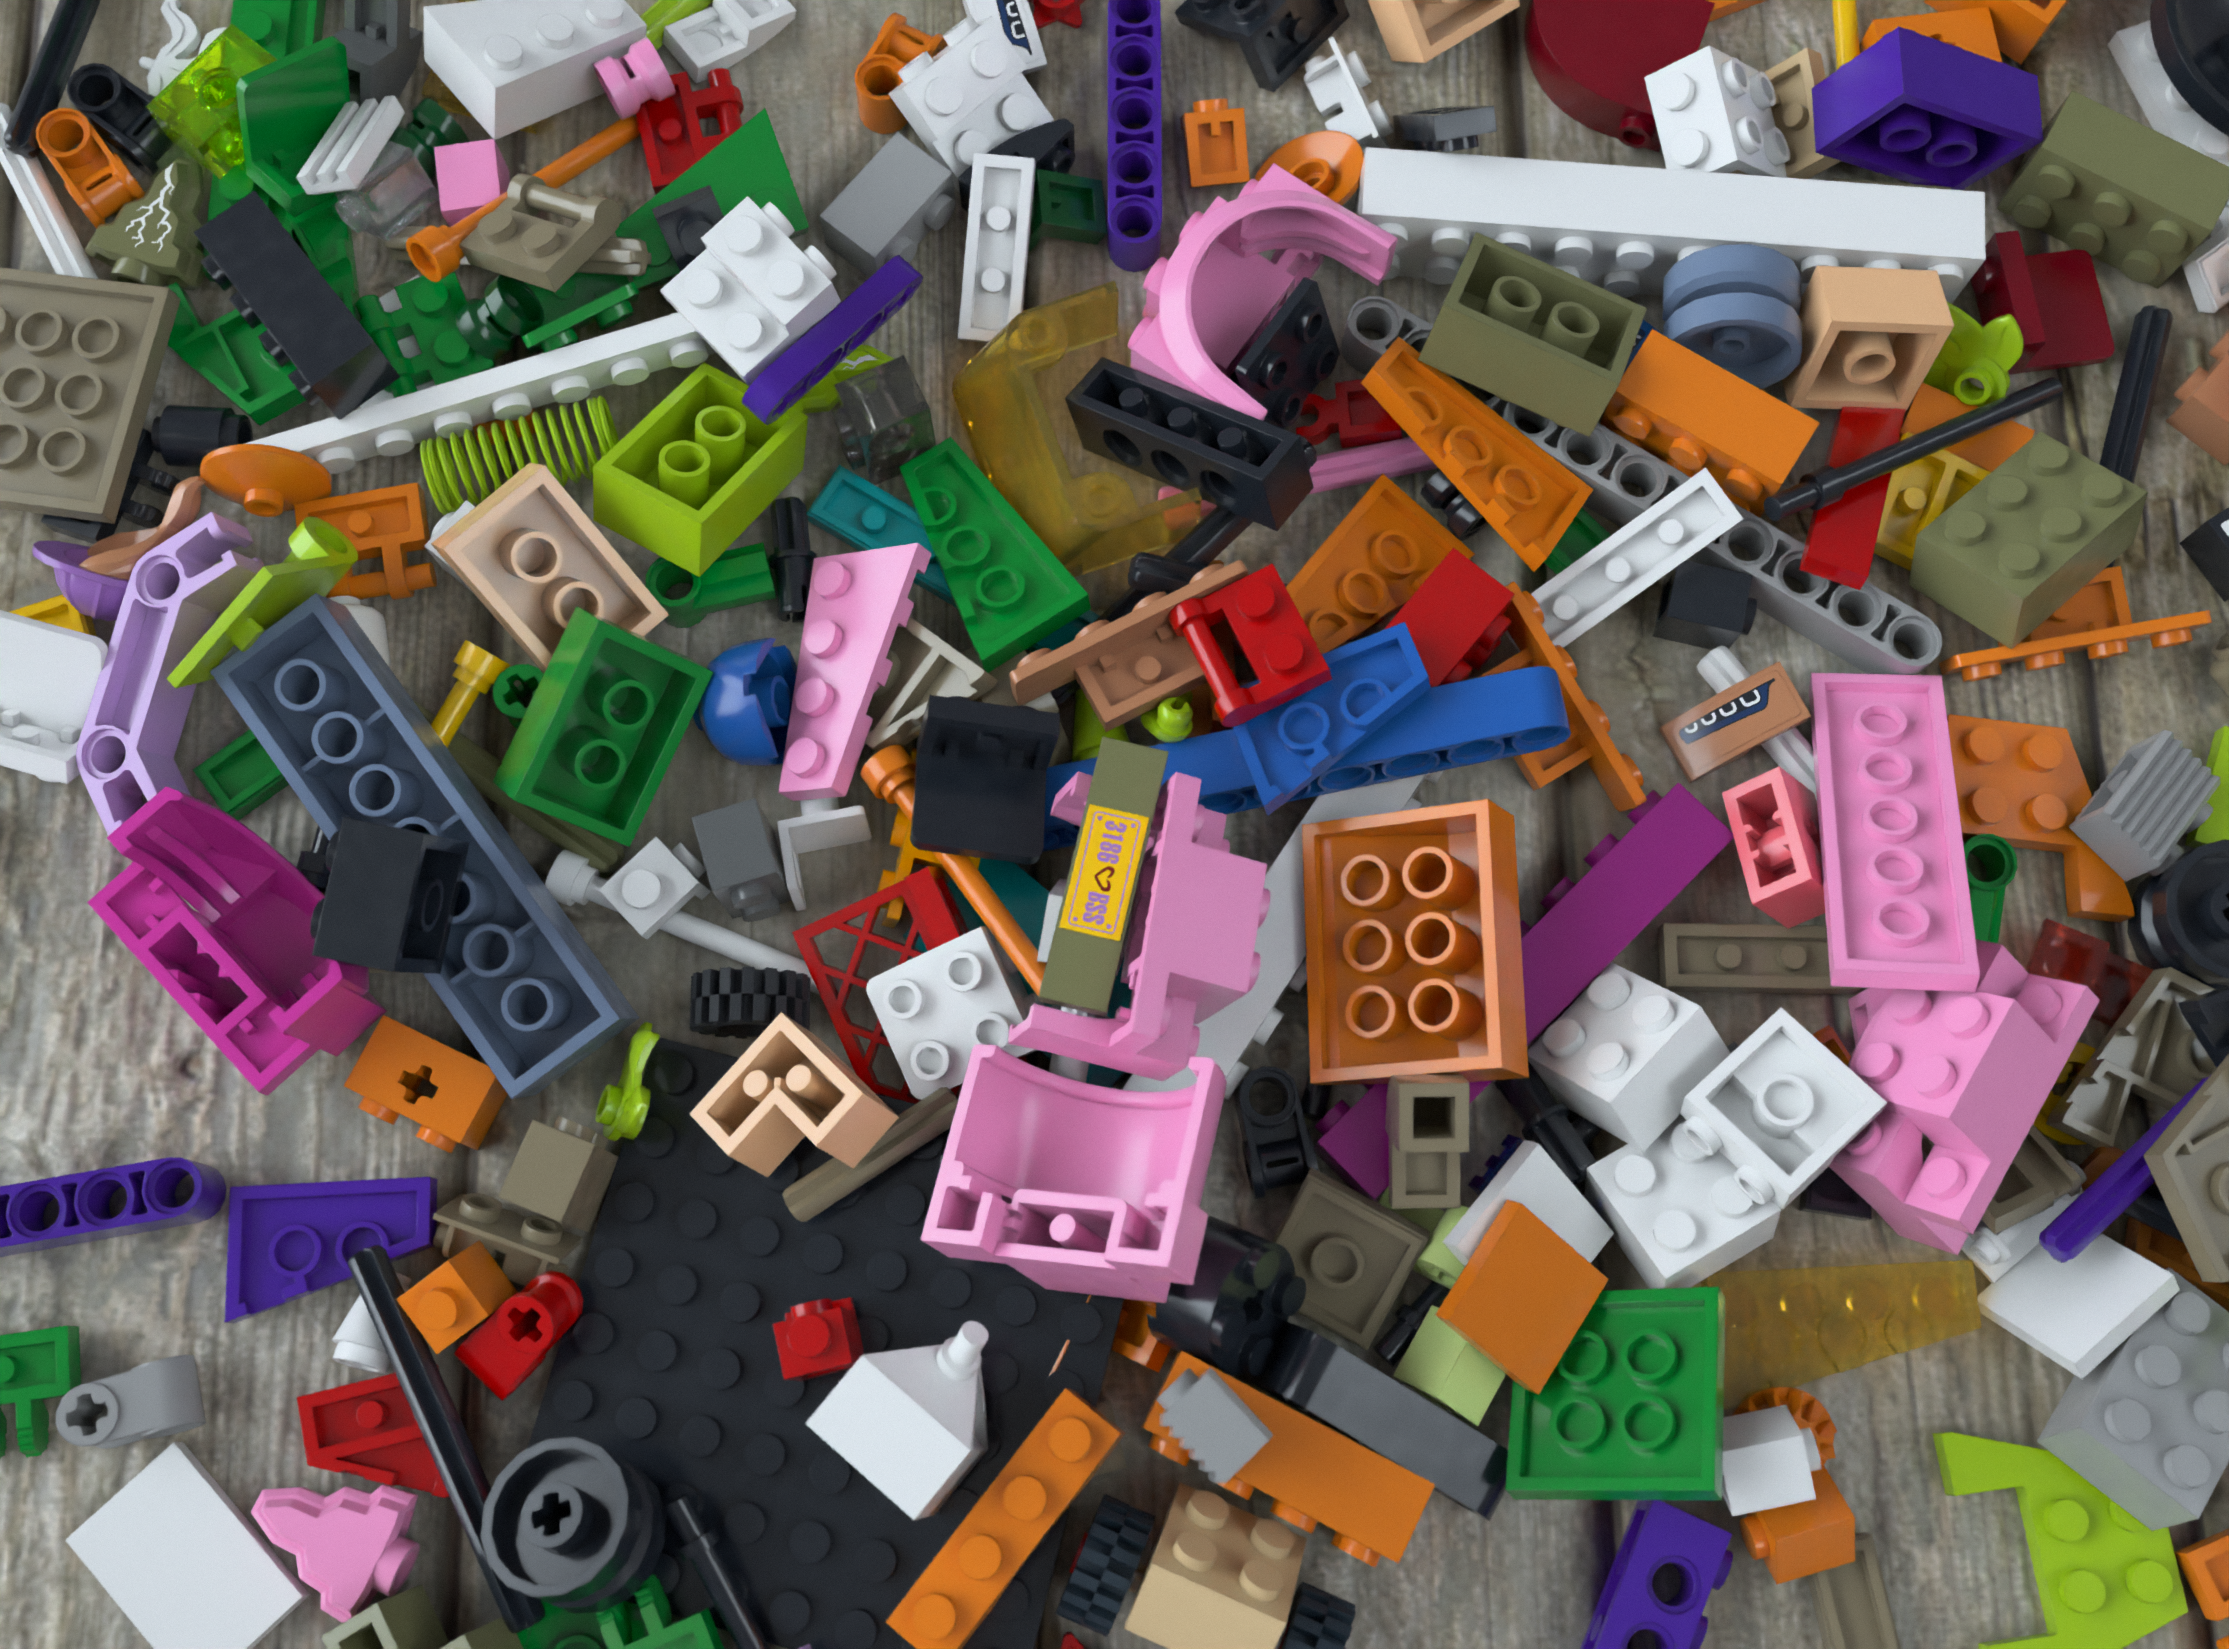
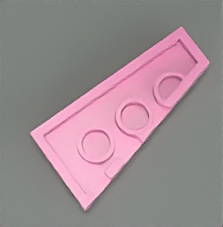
M919 543L814 558L778 793L792 801L846 797L873 721L872 717L866 714L873 694L879 686H885L893 662L886 658L897 626L906 628L914 602L908 599L916 573L925 574L932 555L931 552Z

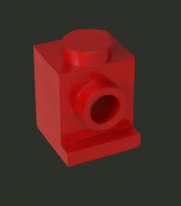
M852 1297L831 1301V1298H825L795 1305L790 1308L791 1312L784 1313L786 1321L773 1324L784 1380L801 1382L852 1368L861 1355H865Z

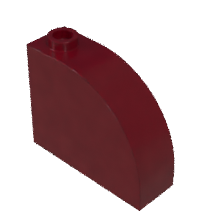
M1530 0L1524 23V43L1529 65L1546 95L1572 119L1592 130L1617 138L1626 146L1636 149L1646 148L1659 153L1661 144L1644 77L1699 50L1715 3L1707 0Z

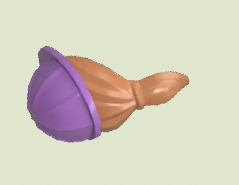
M194 476L178 483L173 490L163 521L158 527L116 533L96 542L91 547L60 541H38L33 544V556L41 562L54 567L56 583L63 596L79 613L91 616L94 619L105 621L117 620L131 572L137 561L147 552L195 521L200 511L201 489L207 482L200 476Z

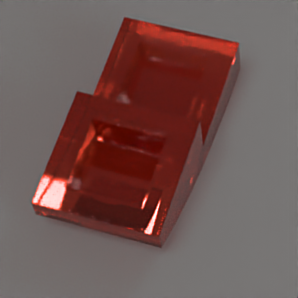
M2048 918L2042 922L2025 969L2029 974L2088 986L2100 1000L2091 1018L2113 1027L2153 972L2151 968L2108 952L2110 943Z

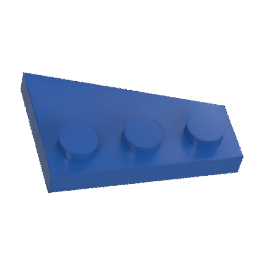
M1405 622L1322 654L1330 669L1332 680L1243 724L1233 727L1267 817L1431 688L1429 676ZM1255 680L1240 687L1250 688L1258 684L1259 681Z

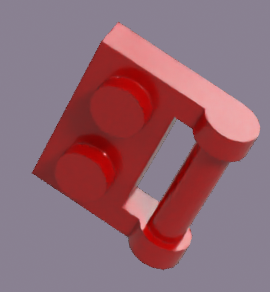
M1273 563L1206 597L1184 600L1171 609L1168 614V619L1176 635L1186 638L1217 699L1214 709L1224 727H1234L1243 724L1332 680L1331 672ZM1225 619L1227 620L1259 681L1258 684L1250 688L1240 687L1209 627Z

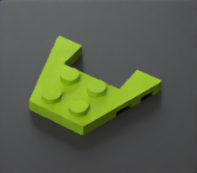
M1953 1432L1932 1433L1945 1495L1960 1496L2015 1487L2047 1627L2046 1633L1978 1643L1979 1649H2122L2188 1612L2168 1527L2151 1531L2048 1450Z

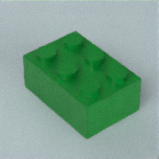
M576 606L493 782L516 802L630 847L711 679L713 671L687 656Z

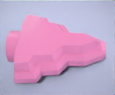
M387 1484L380 1486L373 1493L347 1486L329 1496L322 1495L306 1487L263 1489L251 1511V1514L273 1544L296 1555L299 1579L321 1593V1610L342 1623L364 1611L378 1591L389 1597L394 1596L409 1576L420 1549V1544L405 1537L413 1518L418 1495Z

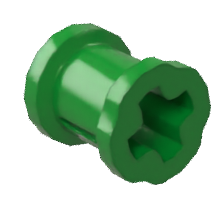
M516 664L506 668L498 675L493 685V699L496 707L508 717L509 722L517 730L528 707L525 708L522 698L530 693L534 696L544 675L539 668L529 664ZM519 680L522 684L516 687L514 682Z

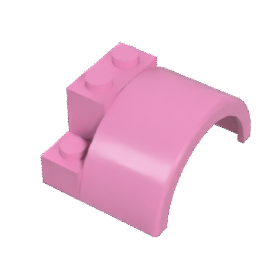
M975 1045L970 1055L921 1240L950 1258L1008 1264L1045 1289L1166 1303L1171 1283L1193 1285L1208 1219V1214L1200 1209V1204L1226 1092V1078L1223 1071L1212 1058L1190 1056L1188 1067L1198 1078L1194 1085L1181 1090L1167 1092L1128 1091L1097 1086L1059 1076L1028 1064L1007 1053L997 1045Z

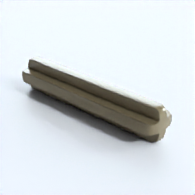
M941 1087L899 1114L897 1121L854 1169L833 1157L787 1187L782 1195L792 1215L801 1222L810 1220L949 1129L952 1125L958 1099L953 1091L947 1087Z

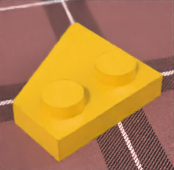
M1906 432L1905 434L1899 437V441L1906 439L1910 436H1913L1914 434ZM1944 449L1892 471L1874 553L1911 571L1917 534L1991 472Z

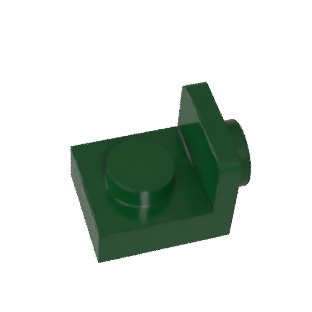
M1037 169L1034 180L1028 251H1031L1043 236L1097 245L1107 234L1102 180Z

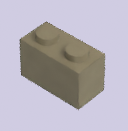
M561 1116L557 1117L553 1128L532 1120L498 1198L590 1233L605 1201L619 1157L605 1150L609 1142L607 1137L596 1133L595 1130Z

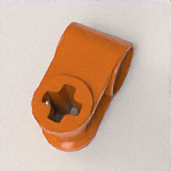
M895 12L887 18L880 29L876 41L863 61L858 65L854 74L859 115L864 126L876 133L890 134L901 130L908 123L889 94L885 96H878V94L890 93L899 86L903 80L898 75V72L918 55L927 51L930 57L933 58L946 48L948 44L942 34L938 33L935 36H930L908 25L906 17Z
M58 108L48 112L40 120L36 128V140L39 147L64 180L65 184L63 185L96 229L99 225L106 224L105 219L119 211L125 203L144 197L146 192L117 153H113L108 144L81 112L71 108ZM81 143V144H80L79 146H77L75 149L70 150V149H71L72 147H74L75 145Z

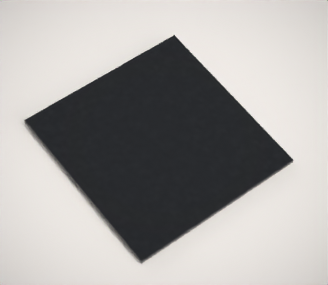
M659 1037L651 1051L641 1086L649 1089L651 1093L648 1112L637 1137H634L633 1140L624 1137L578 1284L583 1297L582 1313L561 1338L527 1449L545 1439L578 1437L599 1445L614 1453L618 1458L639 1467L658 1488L663 1506L677 1497L688 1493L706 1528L714 1526L720 1540L715 1545L767 1643L787 1649H798L809 1643L812 1649H916L886 1623L887 1619L1065 1388L1074 1390L1093 1407L1097 1408L1125 1298L1092 1295L1089 1302L1086 1303L1090 1294L1045 1289L1008 1264L950 1258L923 1242L921 1236L941 1166L939 1161L941 1155H944L951 1127L810 1220L804 1222L797 1220L787 1207L782 1193L787 1187L832 1159L833 1156L815 1146L805 1136L768 1178L729 1157L693 1119L690 1113L739 1058ZM876 1094L897 1116L915 1105L914 1103ZM852 1297L864 1355L942 1345L947 1339L956 1337L964 1323L968 1321H976L986 1328L988 1340L980 1351V1365L985 1396L989 1449L936 1515L913 1520L805 1424L850 1369L801 1382L784 1380L773 1324L786 1321L784 1313L791 1312V1307L825 1298H831V1301ZM1067 1339L1070 1340L1057 1371L1050 1375ZM1071 1504L1040 1541L1006 1587L996 1605L962 1649H1034ZM666 1515L665 1543L652 1574H656L657 1579L660 1580L663 1592L667 1596L671 1607V1614L685 1618L705 1608H709L716 1628L728 1631L691 1560L682 1561L676 1549L682 1543ZM633 1594L631 1598L625 1600L631 1603L638 1604L636 1602L635 1594Z

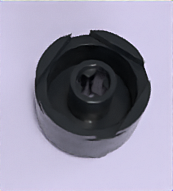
M1208 1216L1193 1285L1171 1283L1166 1303L1157 1302L1156 1318L1147 1314L1148 1327L1153 1337L1160 1343L1179 1352L1182 1350L1228 1375L1247 1373L1257 1377L1267 1371L1271 1365L1275 1353L1274 1343L1285 1322L1288 1321L1289 1316H1293L1301 1308L1306 1295V1282L1302 1277L1295 1274L1292 1257L1282 1245L1218 1218Z

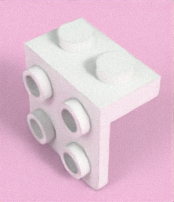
M1709 45L1644 77L1667 169L1731 173L1735 170H1740L1749 175L1787 178L1785 162L1789 161L1790 158L1789 147L1783 133L1775 126L1771 106H1774L1776 103L1775 91L1770 79L1764 72H1759L1742 63L1737 58H1733Z
M0 610L1 766L36 775L43 781L61 782L64 784H68L80 774L76 762L77 745L100 671H102L108 653V647L101 638Z
M987 926L978 927L871 978L867 984L868 997L909 1089L917 1099L923 1100L941 1087L951 1089L962 1084L972 1049L977 1044L997 1045L1016 1058L1037 1051L1036 1049L1008 1044L1010 1025H1019L1028 1018L1030 1007L1033 1004L1042 1006L1044 1004L1039 1001L1036 993L1028 995L1018 974L1019 969Z

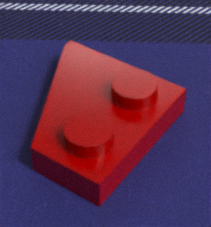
M395 1373L296 1397L307 1466L336 1473L345 1472L362 1476L366 1480L421 1490L442 1498L450 1497Z

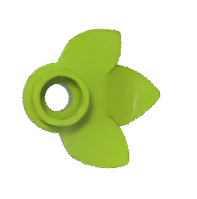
M1947 302L1954 327L1923 383L1942 391H1948L1949 394L1956 396L1965 404L1977 405L1979 407L2004 397L2010 385L2008 370L2022 356L2024 348L2023 336L2015 318L2011 314L2003 315L1991 320L1982 327L1966 312ZM1967 378L1978 379L1982 382L1984 388L1974 386Z
M646 1021L640 1025L631 1038L617 1086L608 1084L597 1106L595 1120L598 1123L604 1124L603 1136L611 1141H617L620 1137L631 1140L637 1137L648 1112L651 1093L649 1089L641 1086L642 1073L646 1061L660 1035L652 1032V1023Z

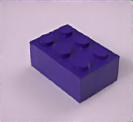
M1897 27L1885 34L1875 44L1848 63L1840 66L1837 71L1812 88L1815 153L1912 184L1952 187V190H1963L2043 141L2037 75L1902 27Z

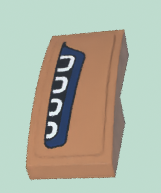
M1779 661L1686 711L1661 726L1659 731L1690 784L1744 757L1751 749L1805 723L1811 717V714Z

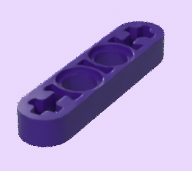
M900 255L894 256L771 363L747 389L742 398V404L765 425L776 421L894 316L917 291L923 276Z

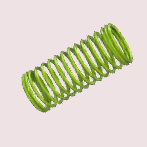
M599 395L597 398H588L586 402L602 458L619 442V438L605 398ZM576 401L573 404V409L585 444L589 472L579 453L567 408L561 405L559 411L572 450L575 475L565 456L554 413L549 408L546 410L547 422L560 459L562 479L552 461L540 415L535 411L532 414L535 432L546 460L547 469L562 487L566 486L568 477L572 482L579 483L581 472L588 480H592L593 466L598 462L590 442L581 406ZM520 415L518 418L519 427L531 463L539 464L528 422L524 416ZM506 418L504 423L507 437L520 471L525 467L521 446L512 420ZM492 422L491 432L508 481L513 477L508 451L499 425L496 422ZM479 425L477 433L480 446L494 482V490L496 491L502 484L499 480L495 456L485 428ZM465 429L463 432L464 441L475 476L481 487V501L473 490L468 462L458 435L452 432L450 434V444L458 471L467 490L468 502L472 505L473 502L479 505L491 495V492L486 485L477 444L472 432ZM440 435L437 436L436 441L433 438L423 439L420 443V455L433 500L442 515L445 516L450 512H456L464 503V500L459 492L454 464L446 441Z

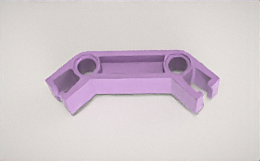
M213 512L208 513L147 552L137 561L130 575L109 642L108 653L102 671L99 674L76 751L78 770L108 836L143 806L142 793H144L149 801L166 786L190 795L176 765L174 756L197 683L175 688L167 680V677L216 622L218 614L229 607L260 569L265 566L263 561L257 557L250 559L232 551L238 546L246 548L254 543L248 529ZM222 558V562L214 565L217 561H219Z

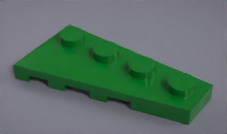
M951 437L899 467L904 485L980 664L987 673L1091 609L1088 593Z

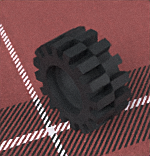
M724 967L720 968V971L707 969L703 970V973L696 972L691 976L690 1030L703 1035L715 1034V1037L758 1038L782 1012L809 1031L811 978L804 973L796 974V971L792 970L777 971V968L767 967L763 970L754 969V967H742V969Z

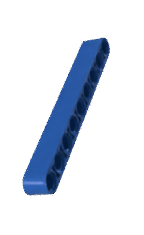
M1536 666L1431 687L1287 802L1555 747L1566 741L1571 734L1558 674L1555 669L1550 667ZM1234 729L1187 738L1177 743L1148 746L1169 751L1162 785L1176 772L1202 779L1198 804L1203 805L1205 809L1227 815L1263 807ZM1097 757L1047 768L1043 852L1076 845L1080 827L1050 815L1055 795L1078 771L1093 776Z

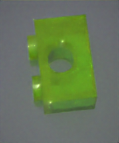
M231 23L146 108L171 141L217 178L221 179L233 166L245 160L236 84L245 74L270 64L277 59Z

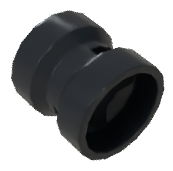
M1441 470L1435 473L1421 489L1420 494L1431 508L1441 509L1448 517L1447 527L1460 541L1475 535L1489 524Z

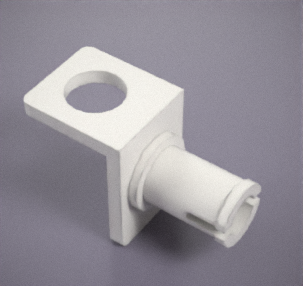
M838 797L800 800L801 817L777 821L787 888L796 911L806 909L798 854L870 840L872 838L871 828L863 806L840 809Z

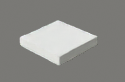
M1524 1140L1443 1240V1243L1465 1267L1507 1199L1522 1203L1590 1263L1609 1241L1614 1232L1540 1144Z
M2101 1233L2075 1259L2064 1263L2053 1259L2049 1252L2039 1243L1995 1283H1991L1975 1298V1302L1981 1314L2083 1379L2176 1295L2180 1289L2173 1274Z

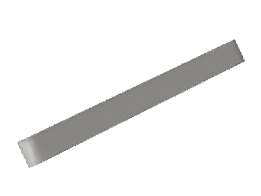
M1368 296L1358 300L1350 309L1342 339V354L1349 365L1362 374L1367 375L1398 336L1421 353L1433 325L1386 298ZM1373 329L1381 333L1384 338L1369 340L1364 338L1359 331ZM1450 376L1465 389L1477 390L1485 395L1487 401L1483 402L1594 489L1583 505L1621 528L1691 478L1597 423L1592 434L1588 437L1568 427L1557 425L1552 420L1519 405L1504 401L1494 394L1459 378ZM1527 420L1538 427L1540 432L1536 434L1523 432L1516 426L1515 421ZM1579 451L1585 453L1590 458L1592 464L1580 465L1575 463L1567 452ZM1632 482L1642 488L1645 496L1635 497L1629 495L1620 483ZM1733 502L1732 504L1743 517V520L1687 559L1692 562L1752 575L1749 598L1757 599V609L1867 674L1918 675L1940 653L1942 647L1941 632L1937 625L1927 616L1868 581L1864 583L1860 590L1799 570L1805 544ZM1736 544L1743 547L1749 552L1752 561L1737 559L1731 553L1728 545ZM1783 576H1790L1800 581L1805 589V594H1799L1790 590L1786 586ZM1838 608H1845L1854 613L1859 621V626L1847 624L1839 615ZM1893 640H1899L1907 644L1913 652L1914 659H1908L1900 655L1894 647Z

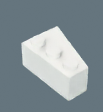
M478 0L423 7L424 61L494 140L605 93L595 73L593 64L608 56L618 59L628 54L630 45L646 38L647 24L625 0Z

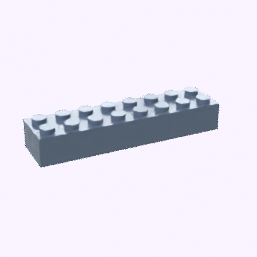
M315 593L265 630L247 651L241 652L238 650L210 671L329 841L332 835L340 830L342 819L346 817L469 842L441 974H423L511 1099L537 1095L639 1019L637 1013L346 606Z

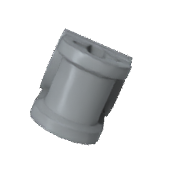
M181 1355L152 1361L137 1366L129 1372L81 1384L71 1389L61 1399L56 1410L55 1424L59 1434L68 1443L79 1447L96 1446L108 1449L118 1448L144 1439L169 1436L204 1425L206 1418L195 1356ZM103 1405H107L108 1416L97 1420L96 1427H93L92 1416L100 1414L103 1411Z

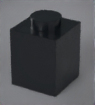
M1688 560L1684 561L1670 571L1663 581L1653 637L1710 650L1721 645L1729 649L1741 634L1746 636L1749 634L1754 622L1757 599L1749 598L1752 575Z

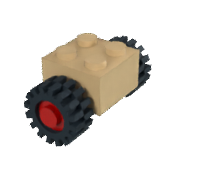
M1180 1482L1154 1540L1146 1565L1139 1564V1561L1153 1527L1155 1516L1104 1494L1089 1531L1084 1533L1069 1569L1070 1577L1055 1613L1107 1637L1129 1589L1130 1592L1135 1594L1124 1629L1168 1649H1346L1345 1644L1352 1631L1351 1624L1355 1618L1356 1611L1354 1610L1356 1606L1305 1582H1302L1301 1585L1299 1584L1294 1595L1307 1538L1290 1531L1278 1521L1262 1519L1226 1503L1220 1496L1212 1492L1199 1491Z

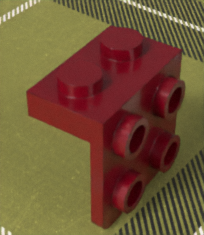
M2019 230L1994 233L1985 245L1986 260L1971 278V283L1983 327L1993 319L2011 314L2021 330L2024 343L2022 356L2008 370L2009 375L2099 364L2107 361L2114 353L2115 346L2090 254L2085 250L2075 249L2025 256Z

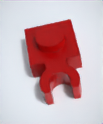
M1363 379L1334 383L1336 399L1325 400L1319 395L1309 394L1303 403L1299 416L1315 414L1318 416V420L1311 426L1296 428V434L1303 436L1313 446L1324 442L1332 433H1339L1342 448L1403 439L1401 426L1361 384Z

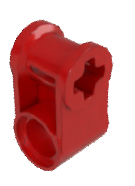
M556 1271L542 1272L532 1279L520 1293H516L507 1299L497 1311L489 1316L459 1346L454 1355L503 1402L546 1359L545 1354L578 1320L583 1309V1297L580 1288L573 1279L564 1273Z

